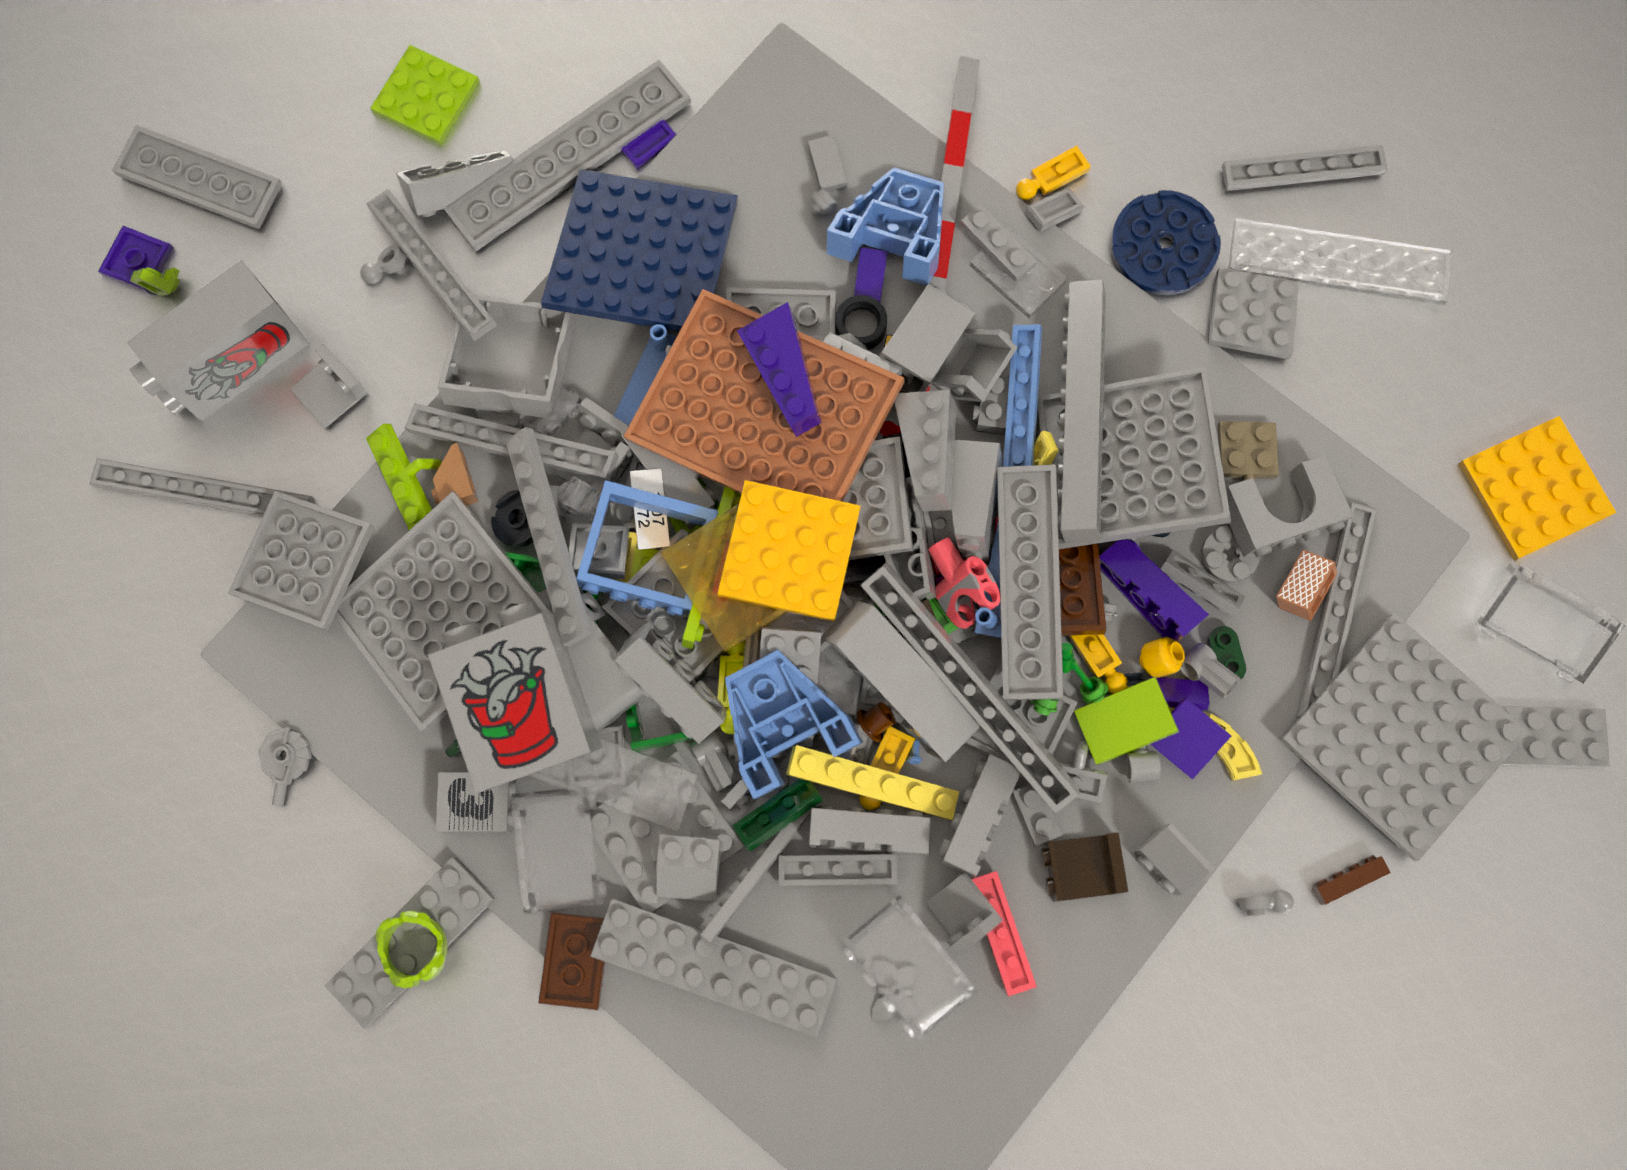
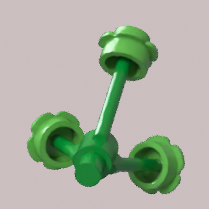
M1067 642L1062 643V672L1068 673L1074 670L1083 681L1080 686V692L1083 695L1082 699L1084 702L1097 703L1105 698L1108 691L1107 683H1103V680L1096 676L1088 678L1078 666L1076 659H1074L1073 646ZM1058 699L1030 700L1034 704L1033 709L1042 715L1048 716L1050 712L1054 713L1057 711Z

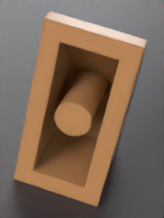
M458 443L452 444L433 477L435 489L431 490L436 505H438L453 491L459 495L467 506L477 503L479 500L464 452Z

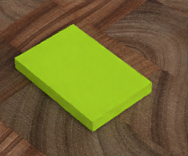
M1156 677L1103 698L1097 703H1091L1074 710L1096 765L1179 732Z

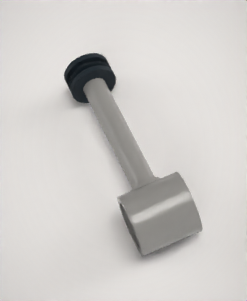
M1128 672L1123 674L1127 677L1126 680L1128 682H1126L1128 688L1142 683L1144 680L1142 679L1144 677L1143 673ZM1146 746L1133 753L1126 754L1125 768L1129 782L1160 780L1161 766L1157 751H1147Z

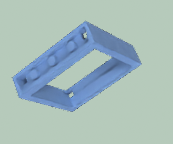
M605 480L577 574L578 586H581L582 590L589 591L590 594H598L599 591L610 594L609 597L616 601L626 602L627 599L637 601L640 607L654 610L655 607L667 609L666 613L673 616L689 615L718 511ZM609 501L705 526L685 599L589 573Z

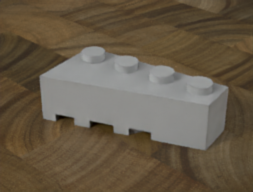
M950 390L899 393L895 399V406L915 497L923 512L952 510L956 404Z
M910 476L906 478L913 551L884 556L887 563L920 601L930 600L936 597L931 556L928 551L929 541L924 514L915 497Z
M648 619L624 641L614 661L617 663L618 669L625 676H631L638 683L640 691L645 696L652 697L659 704V708L668 718L672 717L680 725V729L685 736L690 739L693 738L699 744L725 721L728 710L703 681L696 683L692 668L685 660H677L674 657L671 643L666 637L662 640L657 637L652 631L656 626Z
M991 754L987 757L986 761L980 759L974 772L978 779L974 787L968 786L962 799L966 803L962 814L956 812L950 828L954 829L950 841L944 839L937 854L942 856L940 864L961 874L966 873L971 879L978 875L981 868L978 864L991 844L990 837L992 833L994 834L1003 815L1002 810L1008 804L1021 772L1015 765Z
M818 806V808L811 809L810 848L912 855L929 854L930 818L924 817V812L906 811V816L894 815V810L878 809L877 813H866L863 808H847V811L836 810V807Z

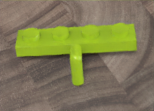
M383 423L366 437V440L408 529L411 530L432 510L415 474L421 469L438 470L442 461L433 458H417L410 463L392 424Z

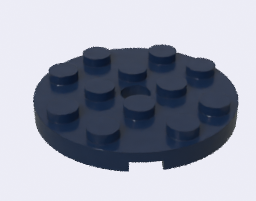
M1159 190L1158 193L1146 196L1140 195L1123 208L1112 230L1111 252L1115 264L1122 275L1139 288L1154 294L1174 295L1195 288L1209 276L1220 254L1221 238L1218 235L1214 217L1202 203L1184 193ZM1162 237L1169 238L1172 246L1161 248L1159 239Z

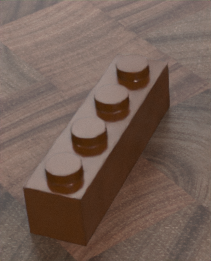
M1371 855L1365 858V862L1360 865L1359 863L1350 865L1348 867L1349 870L1344 873L1341 870L1332 874L1333 878L1330 880L1324 878L1316 882L1317 886L1313 887L1312 890L1320 905H1326L1390 874L1391 872L1383 857Z

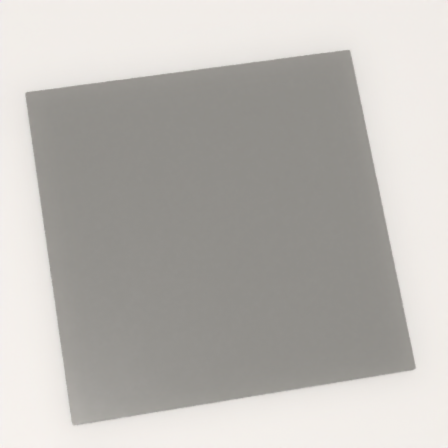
M779 23L637 179L738 195V203L715 295L726 299V287L836 290V320V312L840 304L854 296L861 248L880 249L862 244L852 262L828 255L827 230L835 216L841 209H848L853 205L855 198L860 194L864 196L869 192L871 186L894 167L940 181L946 143L786 24ZM834 135L847 179V187L828 191L838 202L834 207L835 211L833 213L812 216L810 208L812 203L811 197L816 190L820 191V186L808 148V141ZM965 158L945 292L957 302L966 303L975 312L967 329H1001L1009 334L1012 341L1013 325L1041 324L1042 344L1038 396L1060 393L1062 388H1066V381L1062 379V364H1067V357L1063 356V340L1068 338V333H1064L1063 325L1064 317L1068 316V310H1065L1064 295L1069 293V282L1103 279L1106 292L1104 385L1206 367L1217 437L1220 421L1276 423L1279 475L1276 479L1255 478V484L1262 500L1274 517L1287 523L1300 522L1303 514V504L1289 472L1302 462L1324 455L1328 458L1347 503L1351 501L1378 509L1340 671L1391 614L1396 613L1406 622L1469 540V533L1218 346L1208 345V338L1059 227L1054 225L1040 232L1025 214V210L1029 206ZM981 204L1037 260L1036 266L1017 282L961 226V220ZM888 252L881 304L887 314L886 334L893 335L922 294L924 285L903 279L904 257ZM549 274L522 303H541ZM858 309L847 315L845 327L852 335L865 337L875 332L877 319L872 312ZM573 314L576 326L554 419L528 416L526 421L517 428L523 429L527 427L533 429L535 433L577 443L586 430L581 422L577 420L580 403L586 397L614 416L649 341L652 327ZM666 329L668 333L678 336L680 332ZM964 333L938 373L959 375L977 348ZM886 334L882 342L875 348L867 351L880 356L883 351ZM1010 360L1001 374H1010ZM931 383L930 391H940L939 388ZM440 393L428 405V407L479 419L474 408L444 405ZM954 399L956 404L955 439L1000 443L1001 455L1004 454L1005 435L976 432L977 422H972L974 405H979L980 402ZM894 401L885 421L899 424ZM1037 405V420H1036L1035 442H1036L1038 436H1039L1040 433H1041V431H1040V422H1039V413H1038V405ZM407 430L398 437L410 463L417 458H433L443 461L453 444L409 433ZM459 445L464 452L479 500L477 503L468 505V508L504 552L529 555L538 559L534 542L524 547L515 548L500 541L492 530L491 518L492 516L495 517V512L498 509L495 505L498 500L510 491L519 490L510 458ZM377 461L332 509L375 526L349 585L409 531ZM631 462L617 484L626 485ZM544 466L549 486L556 485L565 488L563 511L566 512L565 519H562V531L569 551L572 523L592 524L599 500L557 475L558 469ZM421 469L415 475L431 508L434 509L437 505L431 490L435 489L433 477L437 470ZM1224 477L1225 487L1244 481L1243 478ZM609 501L603 525H612L610 509L612 501ZM518 513L517 520L514 523L520 524L523 520V515ZM667 517L669 536H675V529L669 517ZM1225 523L1170 532L1167 537L1148 535L1136 537L1134 541L1140 547L1141 552L1159 568L1162 567L1164 561L1173 550L1206 571L1207 568L1204 565V561L1202 562L1201 548L1204 541L1219 527L1230 525ZM704 529L690 536L694 539H701ZM1328 530L1321 531V536L1306 542L1304 538L1297 539L1295 545L1282 550L1279 546L1271 548L1272 552L1260 557L1256 570L1246 579L1231 584L1224 583L1245 596L1240 609L1234 617L1228 613L1220 612L1211 602L1203 597L1195 596L1189 588L1180 582H1175L1209 614L1178 642L1184 650V655L1197 643L1207 645L1209 634L1217 627H1230L1238 636L1246 664V673L1227 698L1223 699L1208 687L1210 705L1208 710L1202 711L1213 714L1228 723L1248 743L1259 763L1262 774L1231 781L1226 766L1218 755L1215 754L1192 780L1149 744L1146 745L1147 751H1157L1161 766L1160 780L1129 782L1125 768L1126 754L1096 765L1091 751L1088 749L1085 767L1108 772L1102 803L1075 798L1057 813L1053 811L1062 832V836L1053 840L1061 841L1119 832L1128 886L1127 893L1053 902V897L1047 895L1045 879L1049 878L1048 866H1043L1041 859V849L1045 848V845L1043 843L1034 847L1013 795H1011L1008 804L1002 810L1003 815L994 834L992 833L990 837L991 844L978 864L981 866L978 875L974 878L997 871L1037 987L1009 997L1007 996L986 935L950 963L941 955L950 946L947 940L952 936L929 908L927 902L961 875V873L940 864L942 856L937 855L944 839L950 841L954 829H951L950 825L953 820L924 813V817L930 818L929 854H897V885L779 886V856L896 854L810 848V815L718 937L837 979L818 1038L605 962L599 1006L787 1170H987L1301 758L1280 739L1299 719L1296 717L1324 599L1313 619L1309 621L1280 609L1276 596L1303 549L1334 561L1341 530L1330 534ZM724 533L722 543L726 544L728 534ZM1116 541L1098 543L1099 556ZM663 547L655 548V550L660 551ZM1232 548L1223 550V553L1227 555L1226 560L1231 561L1233 558H1237V554H1235V550ZM933 572V577H934V578L943 576V575L935 576V574H934V572ZM1101 572L1104 603L1118 605L1116 614H1119V616H1113L1112 622L1106 621V633L1104 635L1122 662L1115 670L1123 674L1128 672L1143 673V682L1147 681L1150 675L1142 669L1139 662L1141 649L1145 643L1162 637ZM854 584L861 601L872 605L868 598L864 596L863 587L859 588L857 584ZM603 593L601 608L611 599L609 597L610 594ZM973 600V605H974V606L977 605L978 610H979V609H980V606L978 605L977 602L975 603L974 600ZM247 602L201 652V657L281 728L291 727L292 731L302 733V737L311 745L309 748L313 756L440 867H443L452 857H456L495 898L487 908L543 957H545L551 912L605 918L611 899L642 909L581 818L678 751L743 844L732 825L749 814L748 810L756 800L753 799L750 791L747 793L750 799L739 810L735 807L730 811L722 804L721 801L735 785L717 793L704 766L701 767L689 744L695 740L634 753L631 749L630 743H632L626 721L627 712L608 726L624 725L628 784L569 789L566 761L517 779L518 796L513 797V809H517V825L512 826V833L436 832L438 772H468L461 751L454 757H448L445 753V749L457 739L449 714L427 733L420 732L335 617L329 631ZM765 607L769 611L773 610V608ZM606 615L599 619L598 627L617 652H619L629 635ZM742 631L739 635L746 639V632ZM980 635L959 643L958 646L990 682L998 664H1002V639ZM1062 636L1067 643L1073 646L1072 652L1078 666L1088 678L1094 676L1070 638ZM1220 636V642L1227 645L1228 638ZM831 644L820 652L817 686L851 717L854 724L860 725L856 717L857 711L862 709L867 712L874 707L859 702L864 678L859 673L847 668L851 661L847 660ZM726 650L723 651V656H730ZM1228 663V669L1236 672V666ZM1071 670L1068 673H1063V695L1078 702L1074 709L1077 710L1091 703H1086L1082 699L1083 695L1080 692V686L1083 681L1074 670ZM1180 670L1174 674L1162 677L1190 680ZM703 671L695 680L696 683L703 681L717 698L719 678L706 677ZM1103 675L1099 679L1103 680L1104 683L1107 678ZM1107 691L1105 698L1113 694ZM644 696L638 701L645 740L682 732L680 725L672 717L668 718L660 710L659 704L652 697ZM891 710L896 719V723L891 727L920 742L919 757L922 758L921 763L910 764L906 758L899 774L959 791L954 816L956 812L962 814L966 805L962 801L968 786L974 787L978 776L974 775L980 759L986 761L989 755L964 743L945 763L928 754L927 751L930 747L914 731L902 726L901 723L905 719ZM1074 711L1052 754L1057 761L1073 764L1078 742L1081 740L1086 741ZM719 726L715 731L727 752L725 755L740 781L743 777L740 774L739 764L736 763L735 756H729L728 740L733 739V734L723 732ZM882 741L874 742L868 766L871 765ZM785 758L773 759L777 769ZM1021 773L1014 790L1030 784ZM811 782L823 799L818 806L836 807V810L847 811V808H863L859 802L860 795ZM882 802L880 807L875 810L865 809L866 813H877L878 809L894 810V815L906 816V811H915ZM1170 823L1214 867L1208 875L1182 895L1168 894L1159 885L1158 881L1160 878L1153 871H1146L1137 861L1139 856L1134 852L1159 827ZM773 835L765 842L770 845L776 838V835ZM765 842L750 852L743 844L744 848L720 865L716 902L673 898L656 910L654 914L701 930L700 926L710 914L716 916L722 908L718 903L728 890L734 892L739 886L740 882L737 881V878L747 866L752 869L759 860L755 855ZM875 960H885L893 964L897 970L905 966H915L918 973L915 981L908 987L912 990V993L908 996L914 1001L917 1016L904 1017L896 1013L891 1019L884 1022L873 1021L872 1009L877 999L887 995L878 994V988L886 986L879 983L873 973V962Z

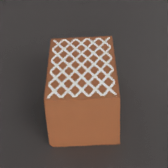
M1303 549L1276 596L1279 608L1311 621L1337 575L1335 562Z

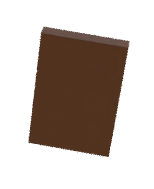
M551 912L538 1000L539 1004L599 1010L605 961L591 957L604 918Z

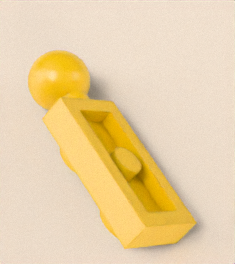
M1076 145L1032 169L1030 175L1033 180L1029 178L1020 180L1016 185V194L1022 200H1030L1036 195L1037 189H1040L1045 196L1090 171L1091 166Z
M1068 635L1092 674L1098 678L1103 675L1106 676L1108 691L1111 694L1128 688L1126 682H1128L1126 680L1127 677L1115 670L1122 662L1104 635Z
M889 727L870 766L899 774L915 738ZM859 796V802L866 810H875L882 803L879 800Z

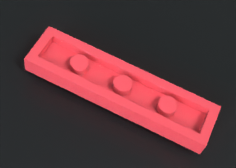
M997 871L971 879L1003 919L986 936L1007 996L1009 997L1037 987Z

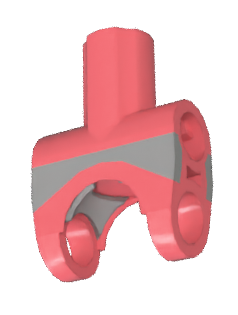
M950 537L939 541L928 549L944 577L935 585L936 599L954 625L966 629L975 623L976 614L973 600L980 607L990 610L1000 603V591L983 560L972 556L963 561ZM984 591L991 595L992 602L986 599ZM958 611L963 612L966 615L968 621H964L963 619H961Z

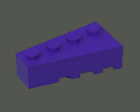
M789 303L781 305L737 330L795 436L797 437L822 423L797 331L795 317Z
M1132 539L1116 541L1099 556L1101 572L1161 637H1169L1179 642L1209 615L1153 561L1143 554L1138 544Z

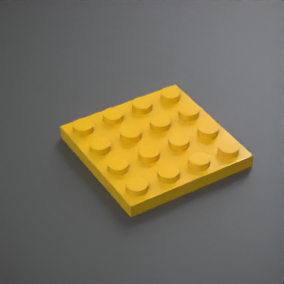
M1560 416L1464 459L1459 463L1514 561L1617 513Z
M745 480L718 596L835 622L861 506Z

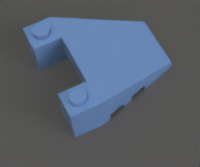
M894 167L871 186V190L864 196L860 194L856 197L853 205L848 209L843 208L837 213L827 230V254L852 262L862 244L888 251L889 253L904 257L903 279L927 286L938 268L944 182Z
M779 650L725 678L735 731V744H737L739 770L753 799L759 798L785 784L772 757L793 745L821 732L833 757H837L864 743L851 717Z

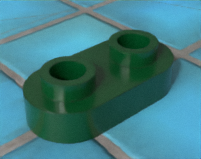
M1227 626L1215 628L1207 638V645L1216 654L1217 661L1226 668H1228V663L1234 664L1236 672L1233 673L1242 679L1246 673V664L1236 632ZM1220 636L1228 638L1227 645L1220 642Z

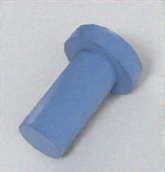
M917 740L914 741L910 756L907 757V762L910 764H920L922 760L919 757L920 742Z

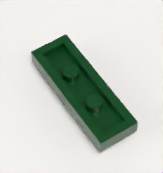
M798 779L732 826L750 852L818 805L823 799L811 781Z

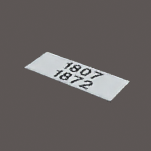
M661 468L630 471L632 488L664 496ZM634 507L638 550L670 546L667 515Z

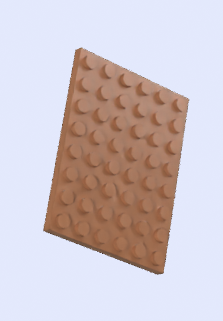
M702 289L623 437L631 443L742 494L745 480L843 502L905 382L904 377L798 331L822 423L796 437L737 331L763 315Z

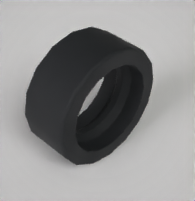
M856 295L846 299L840 304L836 312L835 331L837 336L849 333L845 327V319L850 312L858 309L867 310L876 316L877 328L871 335L854 337L865 345L867 350L875 348L882 342L886 334L887 314L883 305L877 299L867 295Z

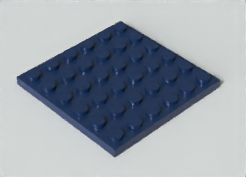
M580 169L541 299L542 308L650 327L661 324L668 330L680 331L702 289L716 294L738 203V195Z

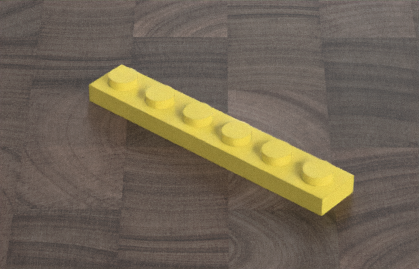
M793 745L786 775L918 812H924L925 814L947 820H953L959 791L840 757H833V755L798 745Z

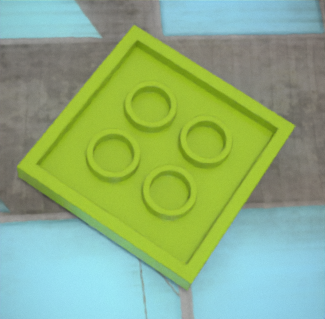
M409 45L370 109L373 114L441 146L480 81L478 76Z

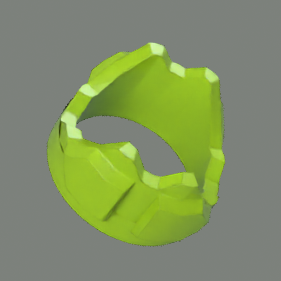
M415 910L401 912L400 917L387 918L376 930L377 951L384 971L388 974L390 982L394 986L402 988L418 986L422 980L430 981L437 977L443 969L447 955L446 935L441 926L429 918L426 913ZM404 923L420 924L430 929L437 938L436 953L432 961L417 975H407L399 971L393 965L389 956L390 939L396 929Z

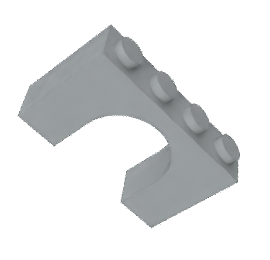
M1326 455L1302 462L1289 472L1303 504L1302 518L1298 523H1287L1274 517L1266 508L1253 478L1226 487L1231 517L1229 525L1243 557L1255 554L1256 558L1272 552L1271 548L1279 546L1282 550L1295 545L1297 539L1304 538L1305 542L1321 536V531L1328 530L1329 534L1345 528L1344 523L1354 517Z

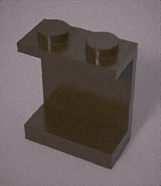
M1119 832L1061 841L1052 840L1044 843L1045 848L1041 849V859L1043 866H1048L1049 878L1045 879L1047 895L1053 897V902L1128 892Z

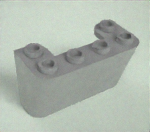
M587 592L582 594L581 597L592 634L571 647L567 646L596 731H599L612 724L645 695L640 691L638 683L631 676H625L618 669L617 663L614 661L618 652L595 623V621L602 619L607 614L594 597ZM585 603L593 609V612L587 608Z

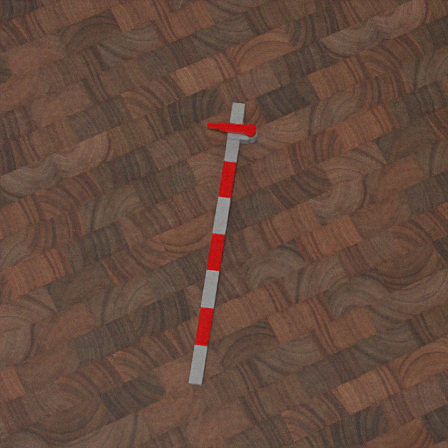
M960 56L940 179V182H944L938 268L929 283L933 287L942 288L944 291L980 62L978 59ZM884 421L879 431L883 436L901 433L900 424Z

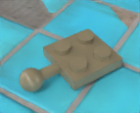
M1219 422L1218 443L1225 478H1243L1244 481L1253 478L1255 481V478L1276 479L1278 477L1276 423Z

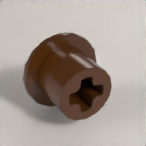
M879 702L867 712L860 709L856 713L861 728L875 742L882 741V733L896 723L894 714L883 702Z

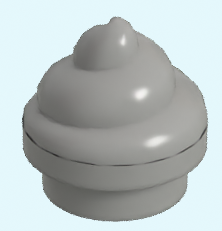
M822 188L819 192L816 190L813 193L810 206L811 215H826L835 211L834 207L838 202L825 188Z

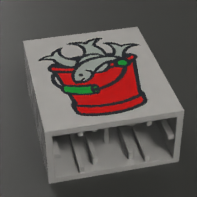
M242 260L127 341L128 345L141 360L129 369L139 384L152 397L157 395L174 415L186 407L202 422L310 344Z
M532 602L520 604L499 612L498 617L502 628L483 635L480 634L477 623L463 625L443 633L442 637L446 648L428 655L476 794L602 749L567 646L562 645L554 614H536Z

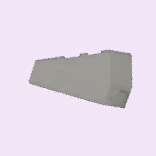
M503 150L472 156L469 158V163L450 160L446 161L442 168H432L431 164L396 174L411 210L417 216L429 217L435 215L437 210L444 209L511 163L513 159L509 153Z

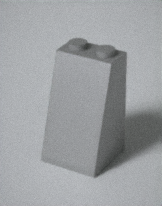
M929 283L880 354V357L902 367L901 377H904L905 382L901 390L906 393L927 391L975 315V312L966 303L957 302L949 297L942 288L933 287Z
M955 440L951 511L956 541L963 560L975 556L985 562H990L998 512L997 467H1003L1000 443Z

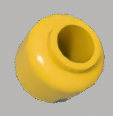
M1162 637L1143 645L1139 662L1142 669L1150 676L1160 678L1180 670L1185 659L1184 650L1172 638Z

